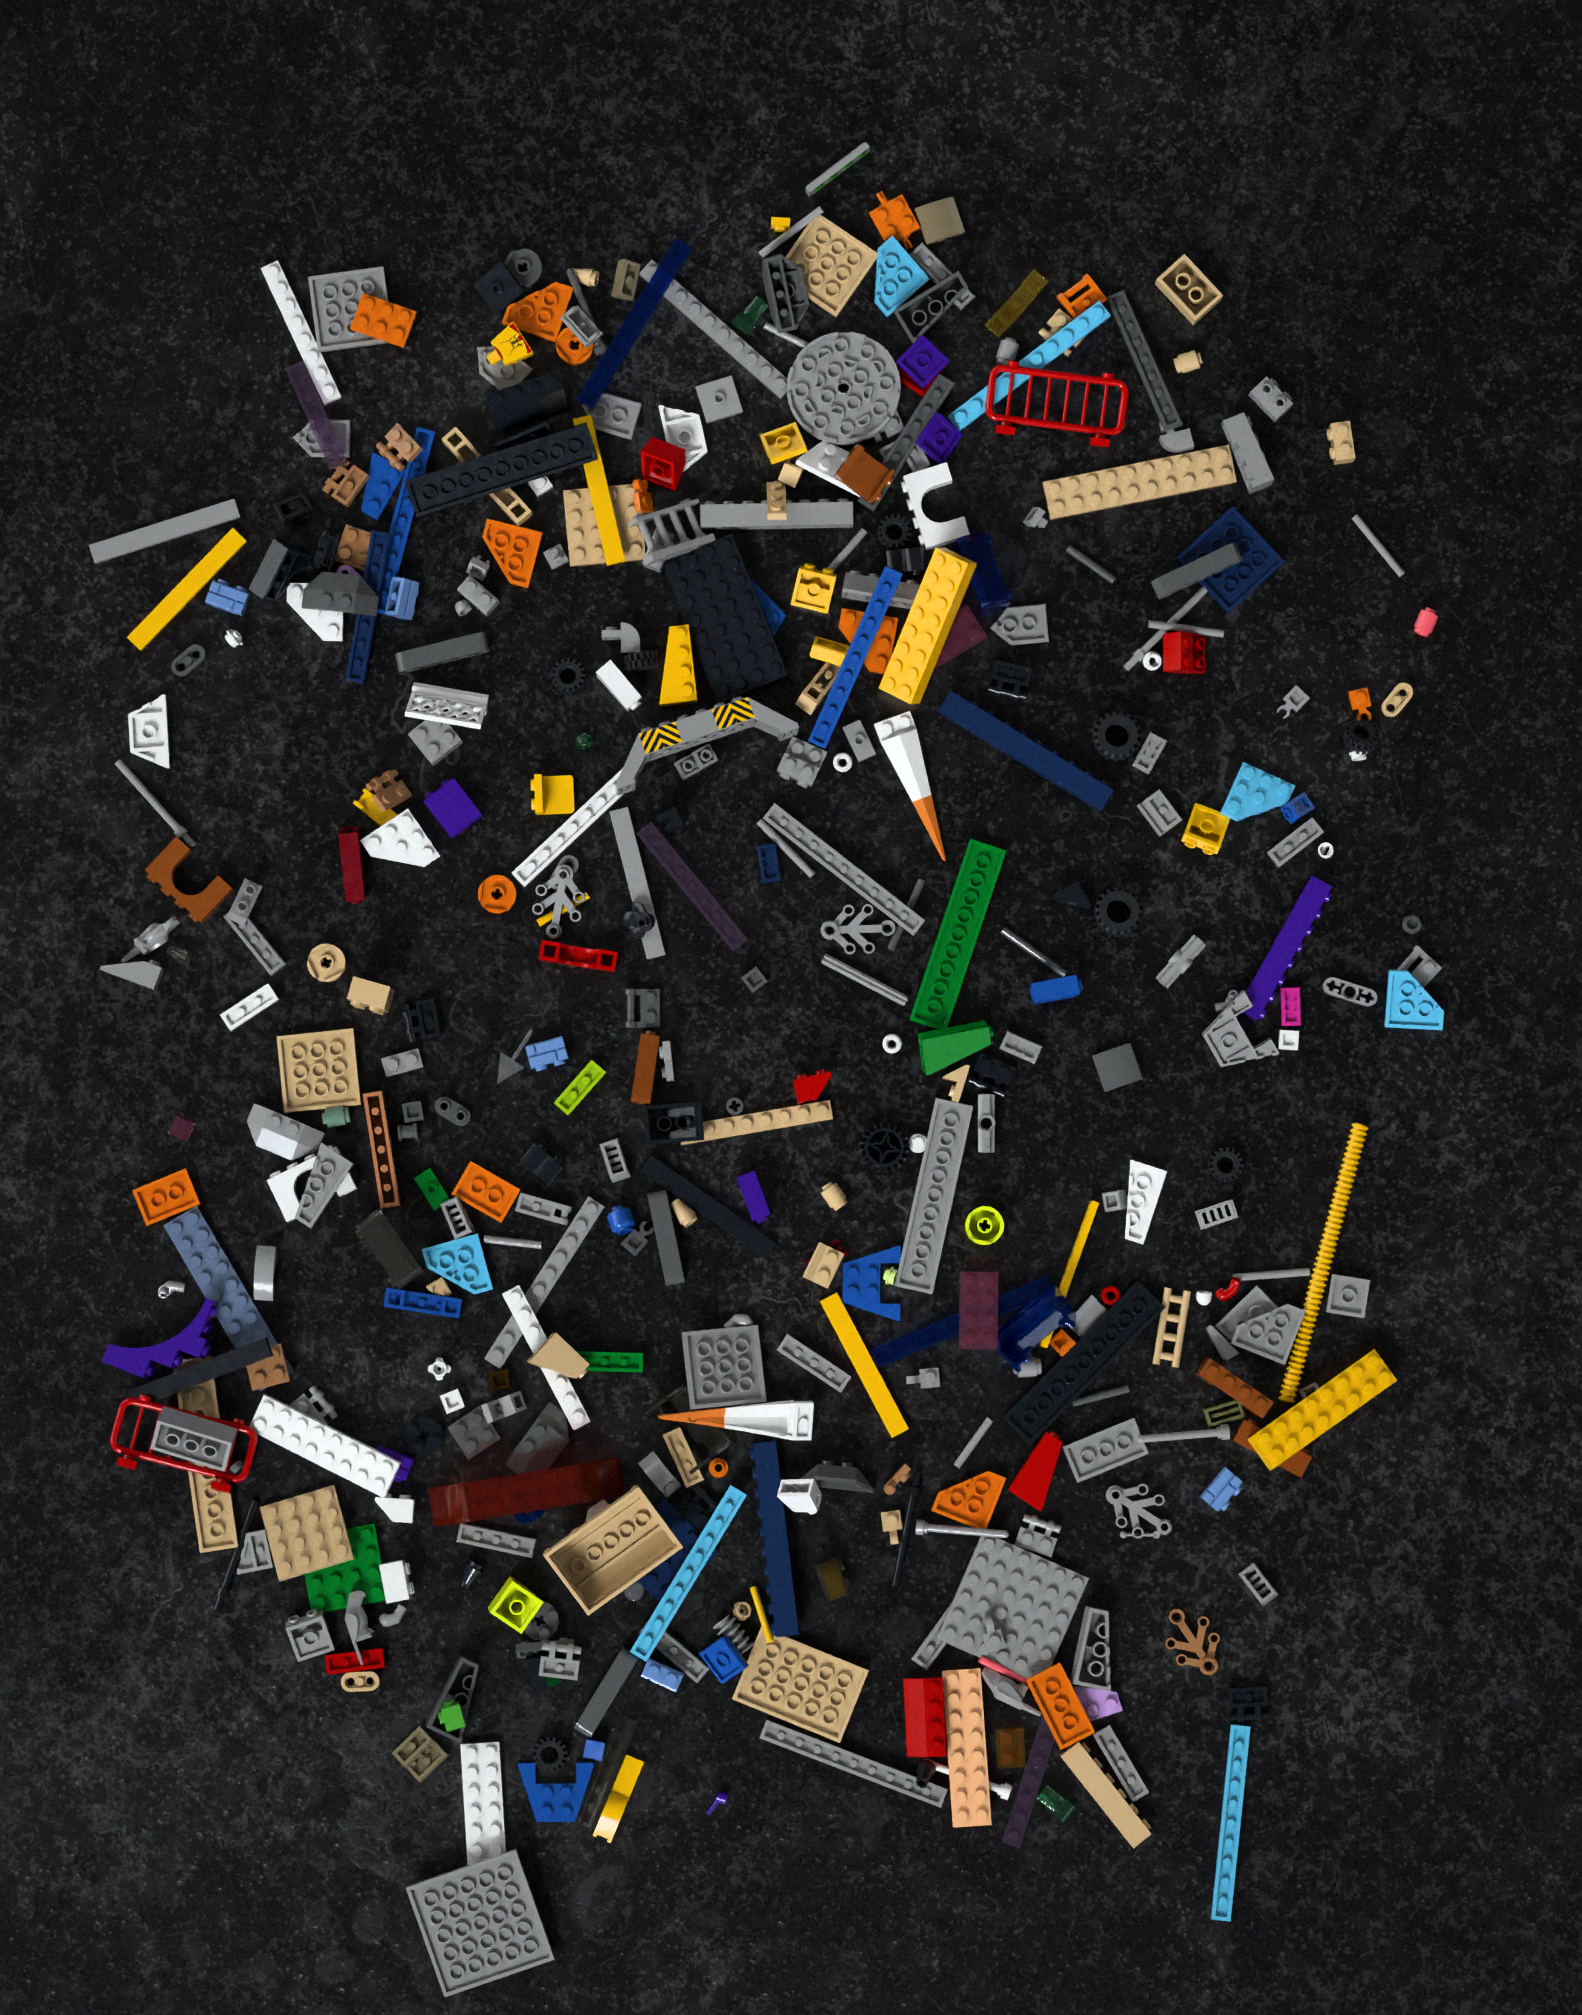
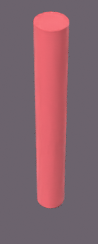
M981 1655L979 1658V1663L1028 1686L1025 1680L1027 1678Z

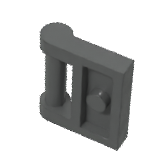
M625 989V995H627V1022H625V1028H660V989ZM640 995L641 1022H635V996Z

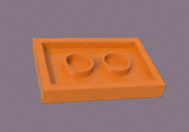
M363 293L350 330L405 348L417 311Z
M470 1161L452 1195L458 1196L460 1200L502 1223L521 1190Z
M186 1168L132 1190L146 1226L201 1204Z

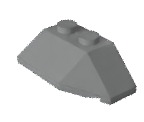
M255 1103L247 1119L256 1146L291 1161L318 1151L325 1135L324 1132Z

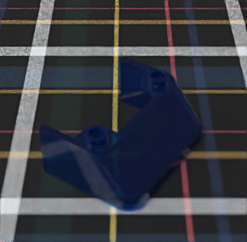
M985 532L956 538L954 545L955 550L959 549L961 556L977 563L970 582L980 606V618L1006 609L1010 605L1009 599H1012L1010 589L1005 588L990 546L993 545L989 534L986 535Z
M1055 1285L1049 1287L1004 1324L997 1333V1352L1017 1373L1021 1371V1363H1026L1031 1359L1032 1348L1059 1326L1062 1328L1070 1326L1074 1328L1076 1326L1075 1312Z

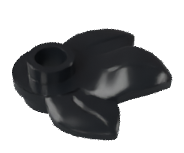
M632 902V911L626 912L622 916L623 924L631 929L630 938L633 940L643 938L646 931H650L655 925L653 915L647 913L644 905L640 902Z

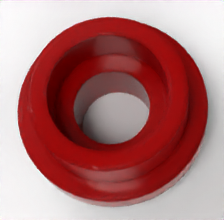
M1107 1286L1102 1290L1101 1298L1104 1303L1114 1305L1120 1299V1291L1115 1286ZM1108 1292L1114 1293L1113 1299L1107 1297Z

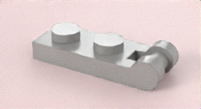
M520 1193L515 1211L567 1226L569 1221L567 1220L568 1214L571 1213L572 1207ZM556 1209L562 1210L560 1218L554 1216Z

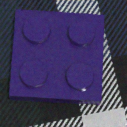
M922 335L896 361V364L924 389L949 364L950 360Z
M935 412L915 441V444L937 464H942L946 461L963 434L940 413Z

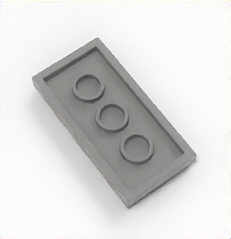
M1134 1418L1062 1447L1077 1483L1149 1454L1145 1443H1139L1137 1440L1141 1433Z

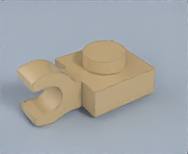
M900 1510L881 1512L883 1532L889 1531L891 1545L899 1544L897 1530L902 1529Z

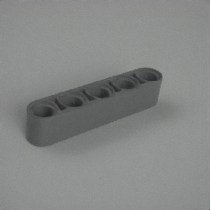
M1235 542L1153 580L1151 584L1160 600L1239 563L1243 558Z
M479 632L396 653L395 658L399 673H407L487 653L490 651L486 632Z
M663 1190L648 1193L647 1196L665 1284L670 1286L684 1283L685 1279L667 1192Z
M624 1646L622 1647L574 1726L576 1730L591 1738L639 1658L631 1653L629 1649Z

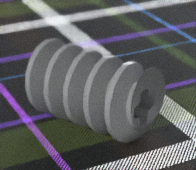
M728 1615L715 1624L713 1629L720 1628L717 1635L726 1634L740 1654H743L754 1643H747L750 1637H742L745 1630L738 1631L740 1623L733 1624L736 1618H729Z

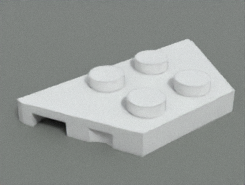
M659 405L666 442L685 449L686 464L684 472L708 453L699 414Z
M822 441L796 460V465L860 497L834 477V474L850 452L834 444Z
M164 694L156 700L145 704L142 708L128 714L130 753L165 768H170L167 699Z

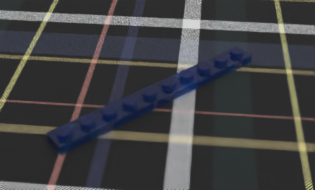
M677 238L675 239L576 400L594 410L688 258L692 247Z
M1047 1275L874 1348L870 1352L877 1368L1052 1295L1055 1292Z

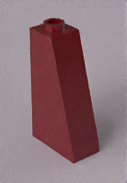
M360 826L341 827L338 836L346 902H351V904H360L366 898Z

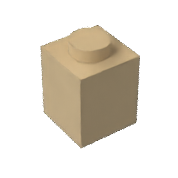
M798 456L786 459L778 478L779 481L794 488L804 471V468L795 464L799 458Z

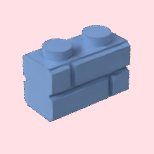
M392 577L385 615L412 620L415 614L416 597L419 594V582L406 578Z
M219 579L218 582L212 581L205 602L208 605L243 617L250 594L247 593V589L244 587L236 586V588L229 586V582Z
M562 1036L525 1046L531 1069H536V1072L547 1069L546 1065L554 1063V1066L566 1064L565 1060L569 1059Z
M1223 1467L1200 1495V1498L1217 1512L1220 1510L1224 1511L1231 1503L1229 1501L1231 1496H1237L1242 1490L1241 1484L1243 1481L1226 1467Z
M650 1657L641 1674V1677L650 1679L652 1682L674 1692L677 1691L684 1676L683 1672Z

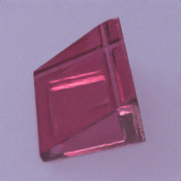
M176 1116L168 1134L188 1142L195 1124Z

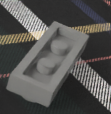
M1312 817L1268 851L1267 854L1279 868L1323 834L1324 831Z

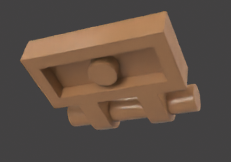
M398 423L385 436L389 441L387 445H384L382 442H378L376 445L379 453L389 460V464L393 468H397L399 471L404 470L405 466L402 462L405 459L411 463L423 450ZM394 449L399 452L397 456L392 453Z
M344 459L340 465L338 464L335 467L336 471L331 478L325 481L326 485L322 490L329 494L332 489H335L331 496L346 507H349L370 476L355 465H352L348 471L347 467L350 463ZM342 475H344L345 477L342 479L340 484H337L339 478Z
M395 769L384 772L379 778L375 777L366 784L367 790L373 789L376 794L372 799L382 813L408 800L412 796L402 780L398 782L394 780L398 776V772ZM386 783L388 787L384 789L382 784Z
M904 1463L884 1485V1492L892 1495L896 1490L895 1486L900 1481L904 1483L911 1475L909 1473L911 1468Z

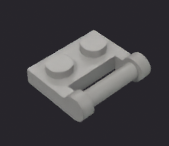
M1416 945L1412 949L1413 952L1397 970H1407L1420 957L1423 960L1411 974L1424 988L1442 967Z

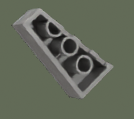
M1243 412L1223 420L1221 423L1249 494L1271 486L1274 477L1267 464L1265 454L1260 449L1258 437L1251 429L1252 422L1249 416L1246 417Z
M1085 1606L1070 1682L1111 1692L1109 1612L1104 1609Z

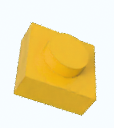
M771 217V229H775L776 232H785L790 228V218Z

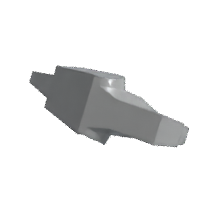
M174 915L163 924L153 923L138 938L133 940L136 947L121 959L122 963L129 961L139 954L144 956L168 941L170 931L180 923L177 917Z
M357 1590L349 1593L344 1620L360 1665H363L356 1642L373 1637L372 1633L374 1631L368 1628L367 1615L361 1607L363 1597H366L363 1591Z
M987 1666L984 1667L981 1676L990 1687L996 1699L1019 1710L1023 1709L1039 1717L1041 1716V1712L1022 1702L1029 1688L1026 1684H1016L1011 1678L999 1674L998 1671Z

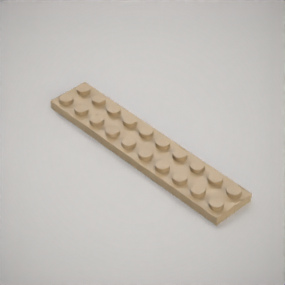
M1229 445L1045 481L1042 484L1049 518L1053 520L1233 484L1237 480Z
M206 1356L205 1359L198 1357L184 1359L181 1365L174 1369V1373L209 1360L212 1356ZM215 1379L177 1393L179 1409L221 1419ZM190 1461V1464L205 1467V1465ZM188 1471L200 1553L238 1547L231 1493L227 1494L211 1489L212 1480L217 1482L218 1478Z

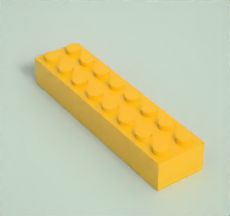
M935 548L879 689L909 704H919L921 702L977 563L947 548Z
M1374 1349L1247 1440L1271 1471L1395 1383L1397 1379Z

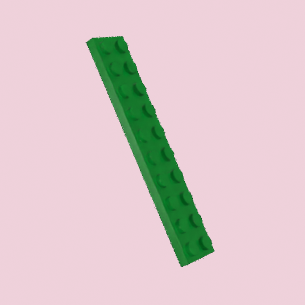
M970 839L909 1019L910 1021L937 1030L948 1027L1006 850Z

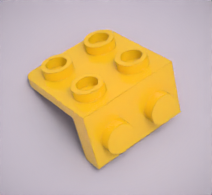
M534 774V779H531V791H535V798L531 799L532 810H535L536 815L572 814L575 810L573 777L571 775L542 776V774Z

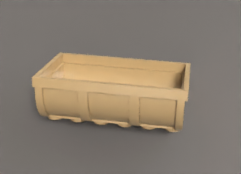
M635 1485L629 1492L612 1504L605 1506L601 1512L580 1527H576L554 1546L544 1550L543 1556L589 1616L682 1549L683 1546L640 1487Z

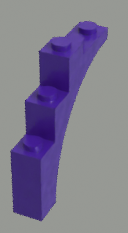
M206 1298L194 1320L178 1335L163 1343L143 1348H125L108 1344L102 1362L149 1380V1377L154 1374L155 1362L177 1369L183 1361V1352L205 1359L211 1351V1341L206 1340L205 1337L211 1331L212 1326L210 1324L213 1317L215 1318L218 1313L219 1303Z

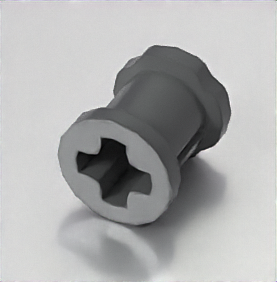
M731 1098L727 1101L726 1109L733 1116L739 1115L743 1110V1103L739 1098ZM734 1101L736 1104H740L737 1112L729 1108Z
M414 1122L412 1125L401 1126V1124H397L399 1141L406 1138L418 1139L417 1122Z

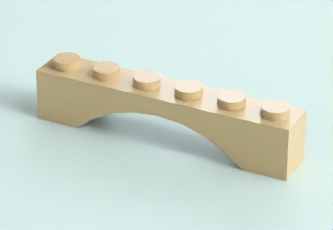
M454 427L442 438L443 444L459 462L481 456L457 427ZM510 488L489 494L519 527L533 515L527 505Z

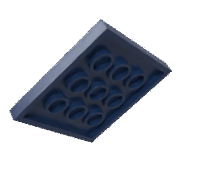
M1233 506L1176 558L1184 566L1235 542L1243 560L1199 581L1228 614L1285 562Z
M665 1498L654 1508L680 1541L683 1548L637 1580L658 1602L663 1598L701 1535ZM714 1549L704 1567L719 1553L716 1549Z

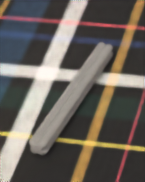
M825 954L821 961L822 964L903 1006L906 1005L909 999L905 994L828 954Z

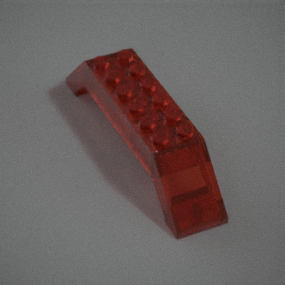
M619 1457L428 1488L434 1527L591 1502L625 1494Z

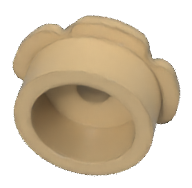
M746 1602L735 1603L733 1615L738 1617V1620H746L751 1614L750 1605Z

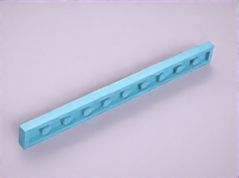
M1098 301L1020 360L1019 366L1043 369L1110 318L1111 315L1102 303ZM1005 372L996 379L993 406L1008 395L1011 373ZM1014 373L1012 391L1029 379V375ZM988 386L947 416L956 429L959 431L963 430L985 413Z
M732 1485L729 1486L632 1647L631 1653L647 1662L747 1494Z
M1230 1725L1211 1920L1231 1922L1250 1726Z

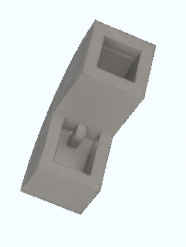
M257 1246L254 1300L273 1301L275 1291L274 1274L277 1261L276 1247Z

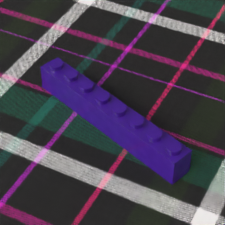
M1314 876L1309 878L1246 991V995L1253 1007L1242 1012V1014L1254 1021H1257L1259 1018L1263 1019L1268 1010L1265 1008L1267 1002L1273 1001L1277 994L1274 991L1276 986H1281L1285 980L1284 972L1286 968L1290 969L1295 962L1293 958L1295 952H1300L1305 942L1302 940L1305 934L1309 936L1314 928L1311 924L1314 918L1318 919L1323 911L1321 908L1323 902L1327 903L1332 895V892H1330L1332 886Z

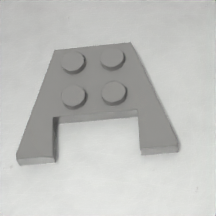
M1244 990L1233 999L1202 1033L1221 1067L1280 1054L1271 1038L1264 1040L1252 1047L1236 1018L1240 1013L1253 1007Z

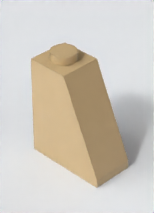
M552 1333L527 1360L529 1364L572 1379L582 1378L587 1373V1367L590 1365L557 1333Z

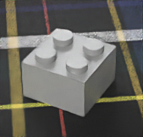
M425 720L408 733L411 740L432 766L436 765L463 743L447 723Z

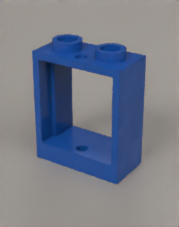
M1077 975L1031 983L1029 986L1033 1005L1078 997L1080 991L1083 990L1081 979H1077Z

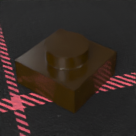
M508 1369L488 1373L492 1392L511 1388Z

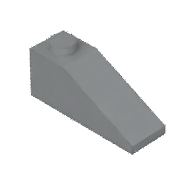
M149 960V963L140 961L100 967V970L155 991L164 971L160 967L161 963Z

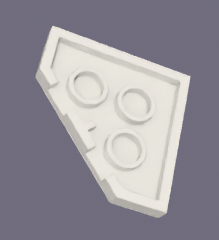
M290 583L287 588V603L323 641H344V613L301 608L303 589L310 583Z
M408 808L360 840L371 857L422 867L440 857Z

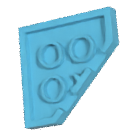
M893 236L877 249L874 303L888 317L930 279Z
M1243 762L1220 814L1232 820L1240 821L1249 816L1269 811L1272 808L1281 807L1288 803L1295 785Z
M1389 969L1384 1026L1390 1028L1443 1030L1444 1011L1408 970Z
M478 1233L422 1249L428 1269L473 1294L493 1289Z

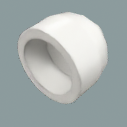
M1327 842L1322 843L1318 847L1319 855L1325 859L1330 858L1334 853L1333 846ZM1327 847H1329L1330 849L1327 855L1325 856L1324 853Z
M1197 1291L1196 1299L1201 1305L1209 1304L1212 1299V1292Z

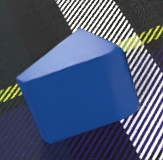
M587 1738L583 1758L602 1761L606 1742Z

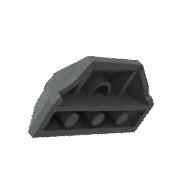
M781 254L764 258L762 261V277L769 311L777 332L783 333L798 328L809 307L802 268Z
M322 572L303 589L301 608L377 616L379 597L360 575Z
M550 1402L520 1441L505 1465L519 1476L547 1472L570 1441L565 1413Z
M822 1460V1464H817L800 1478L814 1479L820 1488L874 1493V1488L857 1467H853V1463L842 1462L841 1466L834 1465V1461Z

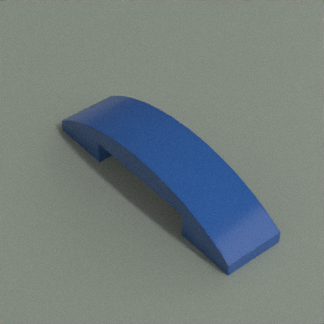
M386 1288L383 1307L459 1318L462 1299Z

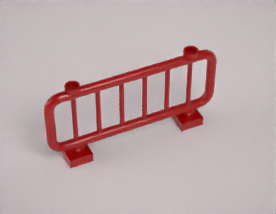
M1008 361V365H997L990 372L985 412L991 420L1000 422V425L995 426V433L1015 435L1016 427H1011L1013 423L1092 433L1095 436L1090 437L1089 445L1109 447L1110 439H1106V435H1117L1124 428L1129 390L1125 382L1114 378V374L1103 373L1102 377L1037 369L1019 366L1020 362ZM1000 372L1011 373L1005 415L997 414L993 411L996 378ZM1014 373L1029 375L1024 417L1009 415ZM1033 376L1048 378L1043 419L1028 418ZM1052 378L1067 380L1062 422L1047 420ZM1071 381L1086 382L1081 424L1066 423ZM1090 383L1105 385L1100 427L1084 425ZM1109 385L1117 386L1121 389L1118 421L1114 428L1103 427Z
M140 1395L139 1398L129 1397L120 1403L110 1437L112 1449L119 1454H123V1458L118 1457L117 1466L137 1470L138 1462L134 1461V1459L139 1458L218 1478L217 1482L212 1480L211 1489L230 1494L232 1486L228 1485L229 1481L241 1482L247 1478L255 1454L258 1436L253 1428L244 1425V1420L234 1418L233 1422L151 1402V1397ZM129 1405H135L141 1408L130 1448L118 1444V1437L126 1408ZM165 1406L237 1428L236 1438L238 1432L248 1434L250 1442L241 1473L238 1475L227 1473L236 1438L225 1472L210 1469L208 1466L202 1467L190 1464L188 1460L182 1462L171 1459L172 1455L169 1454L167 1457L152 1454L153 1449H151V1445L148 1453L133 1449L144 1408L159 1411V1418L162 1408Z

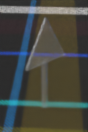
M533 1029L529 1030L512 1058L500 1052L497 1084L525 1068L514 1060L531 1036Z

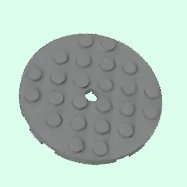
M834 332L813 340L797 355L787 378L788 403L799 425L813 437L836 445L859 443L878 434L894 416L901 396L899 371L892 356L877 341L855 332ZM841 384L849 386L847 393H842L838 390Z

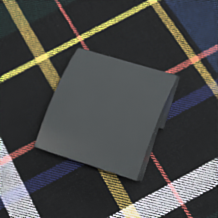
M1131 1043L1092 1056L1104 1092L1144 1079Z

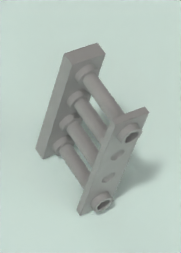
M688 498L681 501L679 505L646 515L639 513L633 516L634 520L628 526L629 528L636 525L639 526L649 549V555L643 558L645 566L686 554L716 541L713 533L705 535L702 532L692 507L699 503V499L691 501ZM678 512H686L696 535L695 539L690 540V538H687L677 515ZM670 516L680 539L679 544L675 545L671 542L661 519L662 517ZM654 520L665 545L664 549L659 550V548H656L646 522Z

